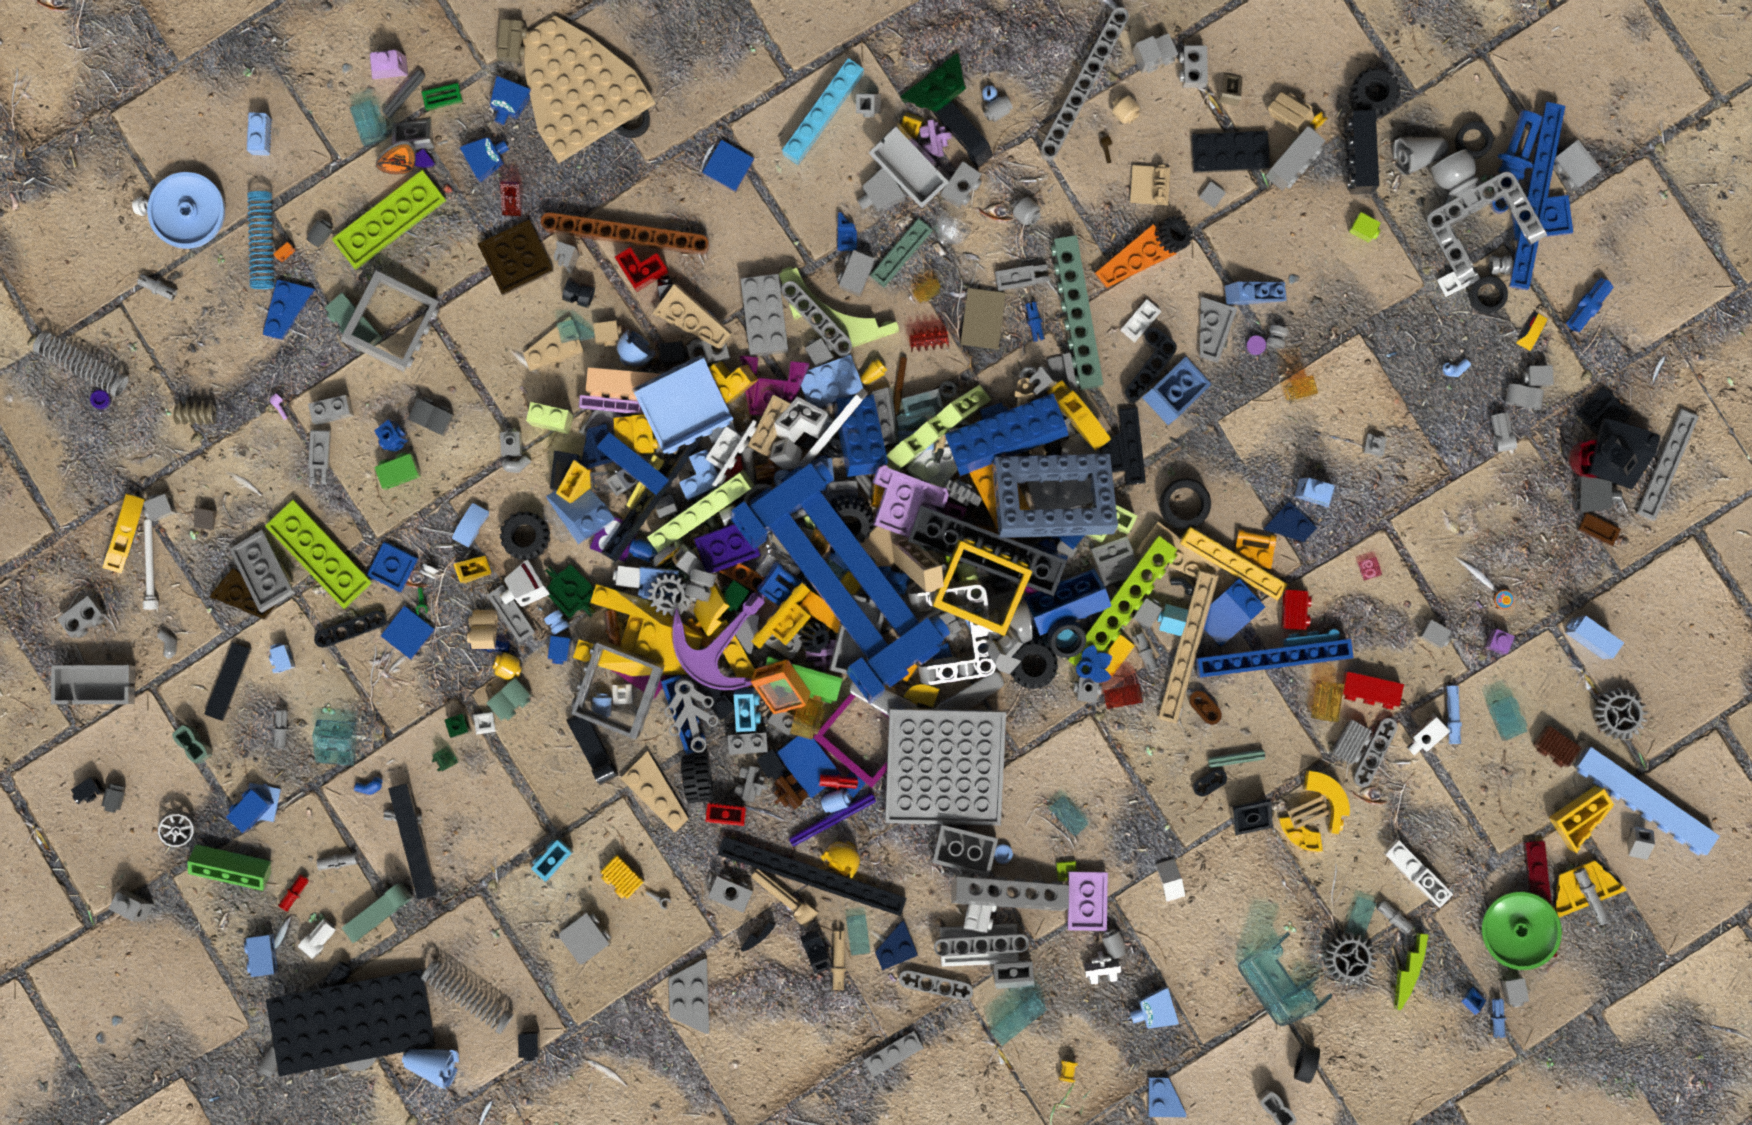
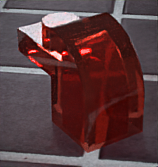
M1140 684L1103 690L1106 709L1144 703Z

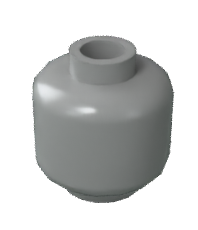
M1029 197L1018 198L1013 204V216L1023 225H1033L1041 216L1040 206Z

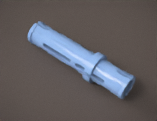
M1446 686L1448 711L1446 727L1450 730L1449 744H1461L1460 726H1462V722H1460L1459 686Z

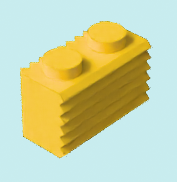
M618 854L600 871L603 874L601 876L602 880L608 885L610 883L616 888L614 891L621 898L625 896L628 899L645 882Z

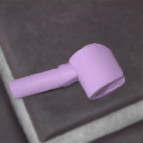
M275 393L270 398V402L279 411L283 420H286L288 417L279 405L283 399Z

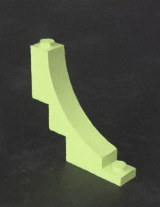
M787 267L781 270L782 273H779L782 286L789 281L795 282L850 339L852 348L899 332L897 322L887 321L878 328L875 318L852 317L826 306L807 288L797 268ZM788 287L785 293L792 296L796 293V289ZM801 301L798 307L803 310L807 309L809 303ZM789 304L794 320L801 318L802 316ZM818 314L813 316L815 323L822 321V316ZM829 328L825 331V333L833 331L834 329ZM842 342L844 349L847 350L849 345L846 342Z
M978 385L951 402L937 416L927 421L914 434L904 439L887 454V467L900 472L933 443L991 401V398Z

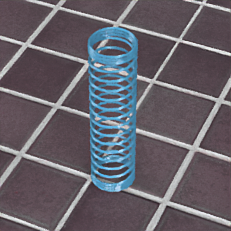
M251 191V192H248V193H247V196H248L247 198L249 199L247 202H248L249 204H251V205H249V206L247 207L249 210H251V211L248 212V215L251 216V217L248 218V221L251 222V223L248 225V227L251 228V229L248 231V233L251 234V235L248 237V239L251 240V242L248 243V244L251 246V248H249V251L251 252V254L249 255V257L252 259V260L249 261V263L252 265V266L249 267V269L252 271V272L249 273V275H250L251 277H253V278H251V279L249 280V281H250V282H249V283H250V284H249V285H250L249 287H250V288H253V289H271V288H273L274 285H275L274 282L271 281V280H253V281H251V280H252V279H256V278H260V279H273L274 276H253V275H251V274H252V273H256V272H260V273H273L274 271H273V270H253V269H251V268H252V267H255V266H260V267H272V266H274V265H273V264H268V263H265V264H253V263H251V261H255V260H260V261H272L273 258H270V257L254 258V257H251V255H254V254L271 255V254H273V252H270V251L254 252V251H251V249H254V248L271 249V248H273V246H271V245L254 246V245H251L250 243H253V242L270 243V242H273V240H271V239H259V240H254V239H251L250 237H253V236L270 237V236H273V234H271V233H259V234H254V233H251L250 231H252V230L269 231V230H272L273 228H271V227H258V228H254V227H251L250 225H252V224L269 225V224H272L273 222H271V221H257V222H254V221H251L250 219H251V218L269 219V218H272L273 216H271V215H256V216H254V215H251V214H249V213H251V212H263V213H268V212H272V210H271V209H255V210H254V209H251V208H249V207H251V206H263V207H267V206H272V204H271V203H255V204H254V203H250L249 201H250V200H252V201H268V200H271V199H272V193H271V192H268V191Z

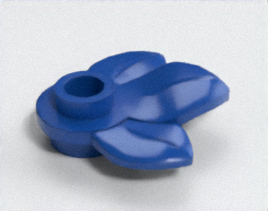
M1094 645L1089 646L1083 651L1082 660L1078 662L1076 672L1081 678H1090L1096 683L1106 682L1111 679L1110 674L1105 669L1109 666L1112 656L1106 653L1097 654L1096 647ZM1084 665H1087L1089 667V671L1087 673L1082 671V667Z

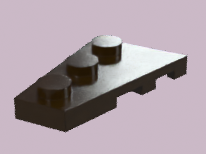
M232 568L209 596V598L221 601L264 620L278 606L276 604L266 611L260 612L240 571L236 568Z

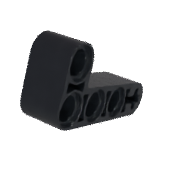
M951 101L937 112L932 111L935 117L967 151L970 160L976 167H980L993 156L987 140Z
M1154 327L1146 330L1143 335L1144 344L1152 349L1154 353L1124 391V399L1131 404L1140 400L1177 350L1174 340ZM1154 333L1157 336V341H1149L1147 335ZM1163 345H1170L1172 347V352L1165 353L1163 351ZM1154 359L1159 360L1161 367L1154 368L1151 365V361ZM1140 375H1147L1149 382L1146 384L1142 383ZM1136 386L1140 387V389L1135 394L1137 397L1134 396L1133 398H1131L1129 396L1130 392H1132L1136 388Z
M575 715L567 718L566 721L588 760L597 783L603 785L619 776L591 722Z

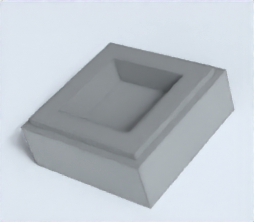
M1210 182L1199 198L1214 209L1226 192Z

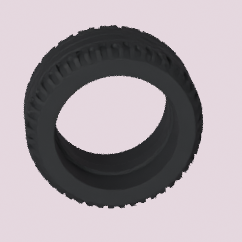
M1181 478L1173 481L1163 490L1159 501L1160 512L1164 520L1175 528L1188 529L1189 526L1194 528L1208 517L1211 509V497L1202 483L1190 478ZM1189 488L1198 494L1201 500V509L1193 519L1182 520L1171 512L1169 499L1177 489Z

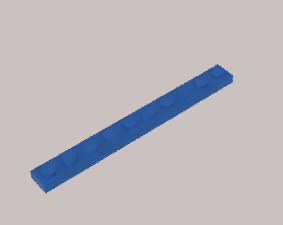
M1551 102L1545 103L1527 192V199L1541 224L1543 222L1565 111V105ZM1524 211L1522 220H1529L1531 214L1528 211ZM1521 229L1509 287L1528 291L1539 240L1529 245Z

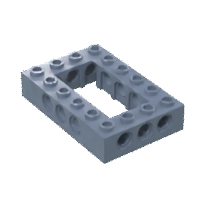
M1110 454L995 457L992 471L999 538L1105 535L1115 533L1118 527ZM1090 474V492H1092L1093 496L1092 508L1020 510L1017 483H1025V481H1039L1040 483L1044 481L1063 482V480L1082 482Z

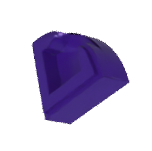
M424 149L416 153V167L430 168L435 165Z

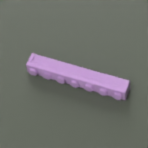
M579 396L578 408L644 415L638 401Z

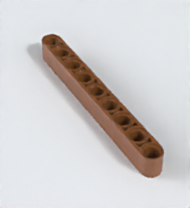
M545 213L541 217V225L544 230L554 234L697 255L706 254L710 248L708 239L700 234L557 213ZM554 219L555 223L553 226L547 227L546 221ZM566 222H573L574 226L572 229L567 230L564 228ZM587 224L593 226L590 232H584L583 227ZM610 227L611 233L603 235V228ZM623 230L630 231V235L627 238L621 237L620 234ZM641 233H648L649 238L642 241L639 239ZM660 236H667L668 240L666 243L661 244L658 242ZM685 238L687 243L684 246H678V239ZM698 241L706 243L702 249L696 248L695 245Z

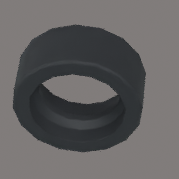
M648 109L642 112L643 122L639 128L629 130L620 125L617 127V130L628 138L642 136L650 126Z
M1469 122L1463 125L1457 132L1455 147L1458 152L1467 149L1474 159H1479L1491 149L1494 141L1493 133L1482 122ZM1475 129L1484 135L1485 144L1482 149L1471 151L1465 147L1463 137L1467 131Z
M1487 276L1473 284L1470 289L1469 299L1475 310L1480 313L1491 314L1505 305L1508 299V290L1502 280L1497 277ZM1485 284H1492L1499 290V300L1493 306H1485L1478 299V290Z
M1072 619L1059 620L1048 631L1047 639L1051 649L1062 658L1074 657L1085 647V632L1078 622ZM1073 629L1077 632V640L1071 646L1062 648L1056 644V638L1062 631Z
M1309 1044L1302 1046L1295 1065L1294 1079L1308 1084L1311 1083L1318 1067L1320 1048Z

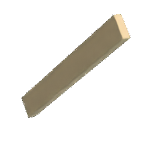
M1199 570L1188 610L1186 625L1180 638L1158 719L1175 724L1178 723L1219 575Z

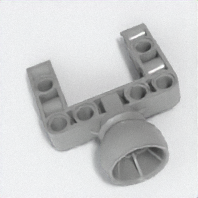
M1467 149L1448 156L1431 168L1434 181L1443 189L1450 190L1448 195L1451 197L1449 203L1429 214L1427 222L1460 283L1478 273L1451 225L1496 200L1504 198L1529 245L1547 236L1512 173H1501L1487 182L1478 181L1479 178L1474 177L1476 172L1475 160ZM1510 178L1512 180L1511 186L1503 187L1501 185L1502 180ZM1493 188L1495 190L1494 195L1486 197L1484 195L1485 189ZM1452 207L1460 208V213L1457 216L1450 215L1449 212ZM1524 211H1528L1531 214L1530 219L1527 221L1520 219V214ZM1436 216L1443 218V222L1439 226H1435L1432 223L1433 218ZM1455 249L1461 251V256L1458 259H1453L1450 256L1451 252Z
M977 579L949 583L942 599L955 606L967 605V611L975 613L973 612L975 607L980 606L982 610L975 614L1001 625L1011 604V601L1007 602L999 611L996 608L994 610L989 608L985 588ZM922 588L908 591L910 611L924 612L939 609L931 604L936 591L926 592ZM974 588L980 589L979 593L975 595L971 594V591ZM1026 600L1019 601L1007 631L1009 629L1015 630L1023 643L1032 640L1031 619ZM970 622L973 654L956 658V656L947 657L918 665L920 683L932 685L991 675L995 671V664L988 654V648L992 641L997 642L1004 635ZM981 643L987 644L983 649L978 648ZM984 661L989 662V664L986 667L980 666L981 663ZM946 667L951 668V671L948 673L942 672Z

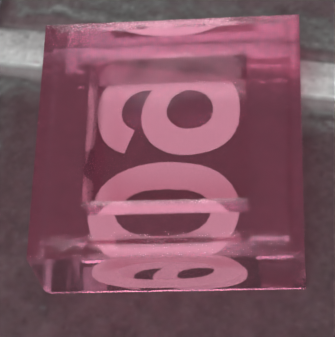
M1377 557L1357 563L1363 581L1382 575Z

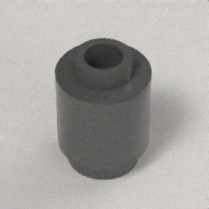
M323 218L321 221L317 219L307 233L308 237L306 240L318 248L321 244L324 245L333 232L331 229L332 224Z
M109 783L108 788L106 787L101 804V806L105 807V811L116 813V810H121L125 795L124 786Z

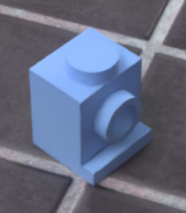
M277 643L270 646L271 655H269V660L272 666L275 665V668L272 669L273 673H280L295 667L288 645Z

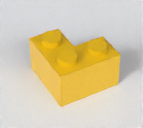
M723 362L715 363L708 368L726 405L735 401L759 380L748 365L739 367L732 374Z

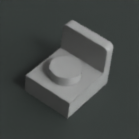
M672 495L661 498L656 504V511L660 519L678 513Z

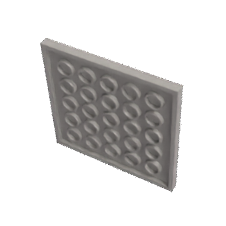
M889 708L885 823L1001 826L1006 711Z

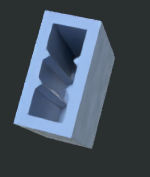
M1587 616L1572 618L1566 626L1568 628L1565 632L1567 635L1603 660L1613 659L1624 644L1623 641Z

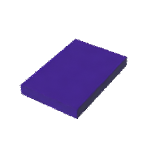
M735 524L694 538L706 572L710 574L761 556L759 547L753 550Z

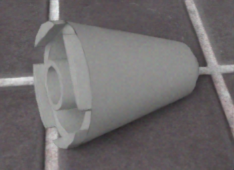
M1400 137L1393 144L1394 159L1397 158L1399 163L1396 167L1403 175L1412 174L1446 156L1449 144L1442 137Z

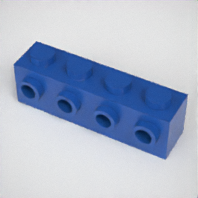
M679 675L660 681L668 705H670L676 695L674 687L680 679ZM686 684L681 685V691L685 692L684 689H687ZM683 698L675 709L674 723L685 707ZM670 708L671 714H673L674 710ZM695 715L697 725H700L698 717ZM687 717L680 728L681 732L679 734L686 755L695 752L690 745L693 737ZM701 732L700 737L705 740L704 734ZM696 741L694 744L695 747L700 748L702 746V742Z

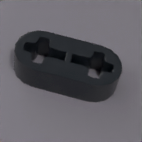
M1213 770L1194 782L1193 792L1200 797L1207 796L1226 784L1227 775L1222 770ZM1215 773L1218 775L1222 774L1221 783L1218 781L1211 783V780L1215 778ZM1199 783H1201L1202 785L1206 783L1209 784V786L1204 788V793L1201 791H1197V789L1199 788Z

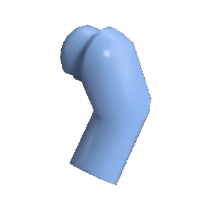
M1464 358L1458 365L1445 363L1442 371L1446 376L1459 377L1471 364Z

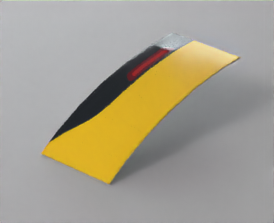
M1534 311L1516 344L1531 351L1548 318Z

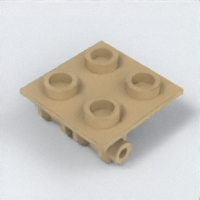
M1132 165L1130 203L1168 206L1170 168H1167L1166 165H1158V167Z

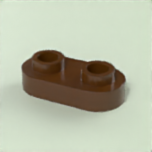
M1196 691L1190 695V706L1205 723L1214 725L1221 720V710L1206 693ZM1197 697L1202 699L1199 705L1195 703ZM1210 711L1215 714L1213 719L1208 717Z

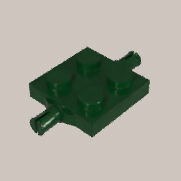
M571 564L560 573H557L550 565L548 568L553 573L548 569L545 570L552 578L550 585L546 588L549 592L548 597L570 619L582 609L592 617L596 611L588 603L593 596L595 588Z

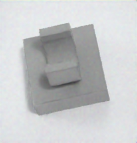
M1367 434L1363 453L1382 457L1387 437Z

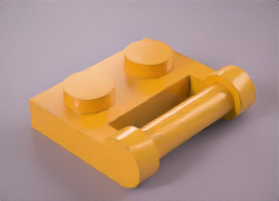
M1238 529L1234 552L1260 568L1271 569L1277 535L1271 534L1266 536ZM1244 539L1268 543V549L1242 545Z

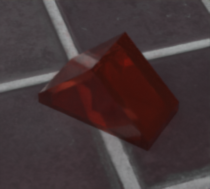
M500 181L502 215L521 217L522 185L520 182Z

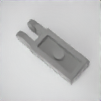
M1031 265L996 271L998 292L1051 281L1050 276L1035 278L1034 272L1048 270V265Z
M310 431L308 467L310 469V484L316 483V469H322V484H327L331 431Z

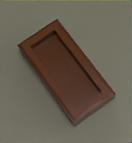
M1587 512L1584 513L1577 528L1578 531L1611 547L1614 546L1621 531L1620 528Z

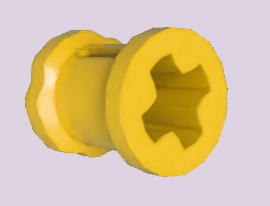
M1061 1060L1062 1070L1058 1080L1075 1083V1068L1078 1066V1063Z

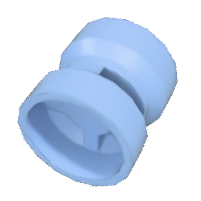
M560 609L544 619L547 625H551V632L554 636L570 626L568 621L562 619L563 614Z

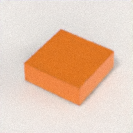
M286 242L273 255L280 262H284L296 249L289 242Z

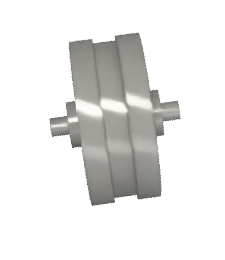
M181 810L166 812L158 822L160 840L165 845L171 847H180L188 843L193 835V821L191 817ZM173 816H180V819L174 821ZM167 818H170V820H171V825L166 824V823H163V822H164ZM184 818L189 822L187 825H180ZM161 827L168 828L170 830L162 834ZM190 828L188 835L181 831L182 829ZM172 834V835H173V841H172V840H169V839H167V838H165V837H167L168 835ZM180 834L183 839L176 841V837Z

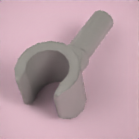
M647 890L646 894L659 902L662 909H668L662 905L664 900L671 903L668 897H660Z

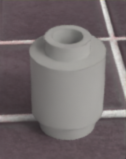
M1003 96L984 106L985 111L983 113L988 121L996 122L1009 114L1013 107L1009 99Z
M1110 929L1103 933L1104 936L1101 939L1112 959L1119 958L1127 953L1125 950L1127 947L1119 930Z

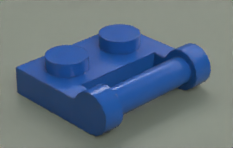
M775 562L771 566L768 575L757 588V591L780 606L782 602L792 595V591L775 580L778 575L794 585V588L800 586L801 583L806 586V582L802 579L798 580L783 569L780 563Z

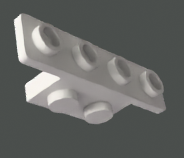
M753 420L743 436H740L728 427L724 428L705 460L721 469L713 481L712 487H716L717 484L721 486L726 478V475H724L727 468L731 470L737 461L734 458L737 452L742 453L747 444L744 441L748 436L752 437L755 433L757 421Z

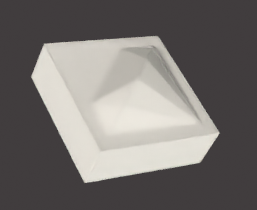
M493 712L473 714L476 735L495 732Z

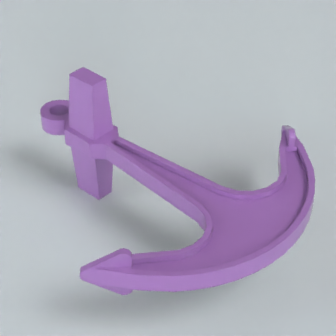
M760 592L751 593L742 604V611L706 648L701 650H694L686 643L683 625L676 608L672 625V643L675 655L682 668L697 682L714 689L735 690L753 685L749 678H728L723 676L718 669V659L747 617L756 614L758 609L764 604L765 596Z

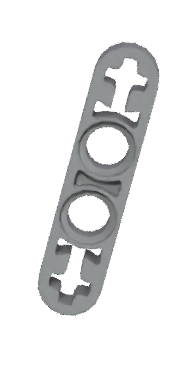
M1384 718L1379 722L1354 773L1353 781L1357 786L1367 787L1372 782L1397 731V723L1393 719ZM1391 722L1390 726L1393 728L1392 730H1387L1385 734L1389 736L1388 739L1378 735L1379 732L1384 733L1385 731L1383 724ZM1378 738L1382 739L1385 744L1380 750L1374 746V742ZM1368 756H1374L1376 759V764L1373 767H1369L1366 764ZM1362 766L1372 770L1371 774L1367 772L1365 775L1367 781L1359 783L1358 775H1363L1365 770L1361 769Z
M904 970L899 975V982L905 988L959 1000H968L973 995L972 986L966 982L912 970ZM910 974L911 978L916 979V975H919L918 987L914 986L915 982L913 981L905 984V980L902 977ZM926 977L932 980L930 988H923L921 986L923 978ZM942 982L950 983L951 989L949 992L944 993L940 990ZM954 983L958 984L956 988L959 989L967 986V990L970 993L965 994V997H963L961 992L956 991V995H952Z

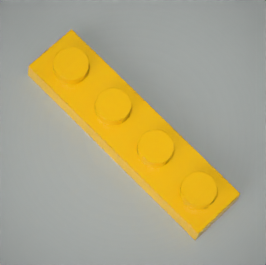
M726 619L721 621L722 623L712 633L714 638L729 625ZM734 635L724 649L723 654L737 677L752 679L755 669L736 635Z

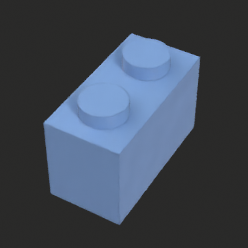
M274 934L246 938L244 950L248 954L247 971L251 974V977L277 973L278 965Z

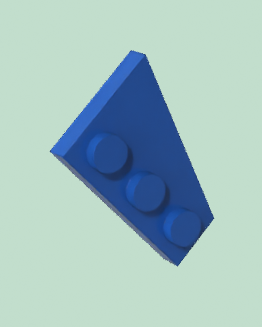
M277 280L263 335L283 340L294 324L296 317L305 307V303L315 292V289Z

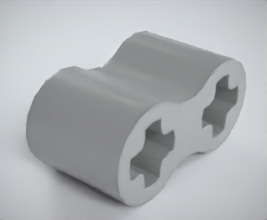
M1508 384L1505 403L1533 410H1541L1544 390L1519 384Z

